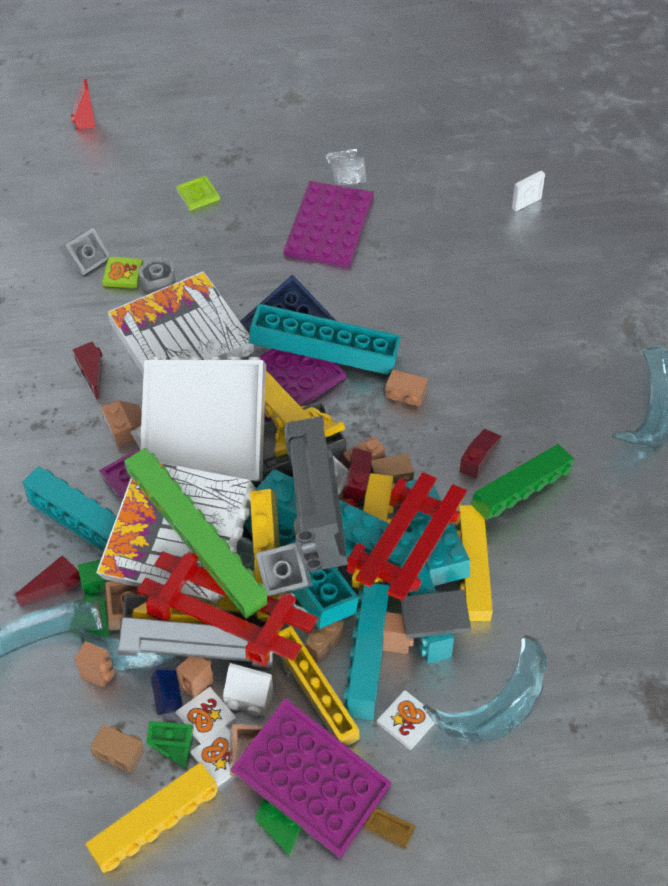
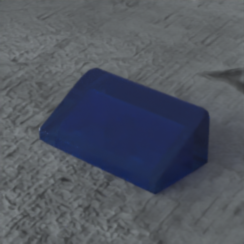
M157 669L151 676L157 714L163 715L176 712L183 707L176 670Z

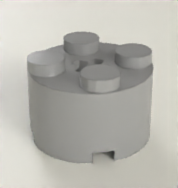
M154 256L144 260V264L139 267L141 287L147 295L176 283L174 266L170 260L167 261L163 257Z

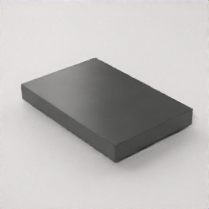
M464 590L406 596L404 601L400 600L406 638L471 631Z

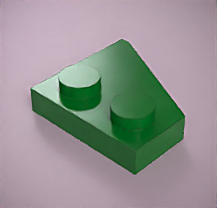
M263 797L255 821L262 829L268 832V835L274 842L276 841L282 847L285 854L290 856L301 827Z

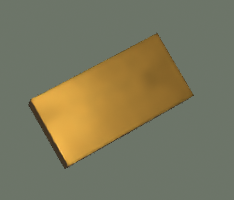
M375 807L369 815L364 829L406 849L415 830V825Z

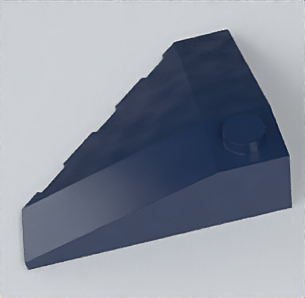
M293 274L260 303L337 321ZM257 306L240 320V323L249 332Z

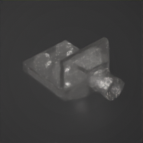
M358 149L326 154V160L332 167L334 185L349 186L366 183L364 156Z

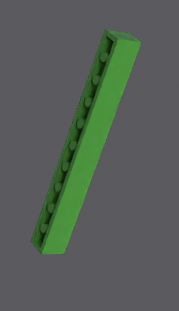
M144 448L124 460L127 473L192 553L198 556L200 563L243 616L248 618L268 604V592L262 583L258 584L255 581L253 572L249 568L245 569L242 565L243 563L237 553L233 554L230 551L228 542L217 535L218 532L212 523L208 524L206 522L203 512L200 509L196 510L190 496L182 493L179 483L176 480L172 481L168 470L159 465L155 454H150Z

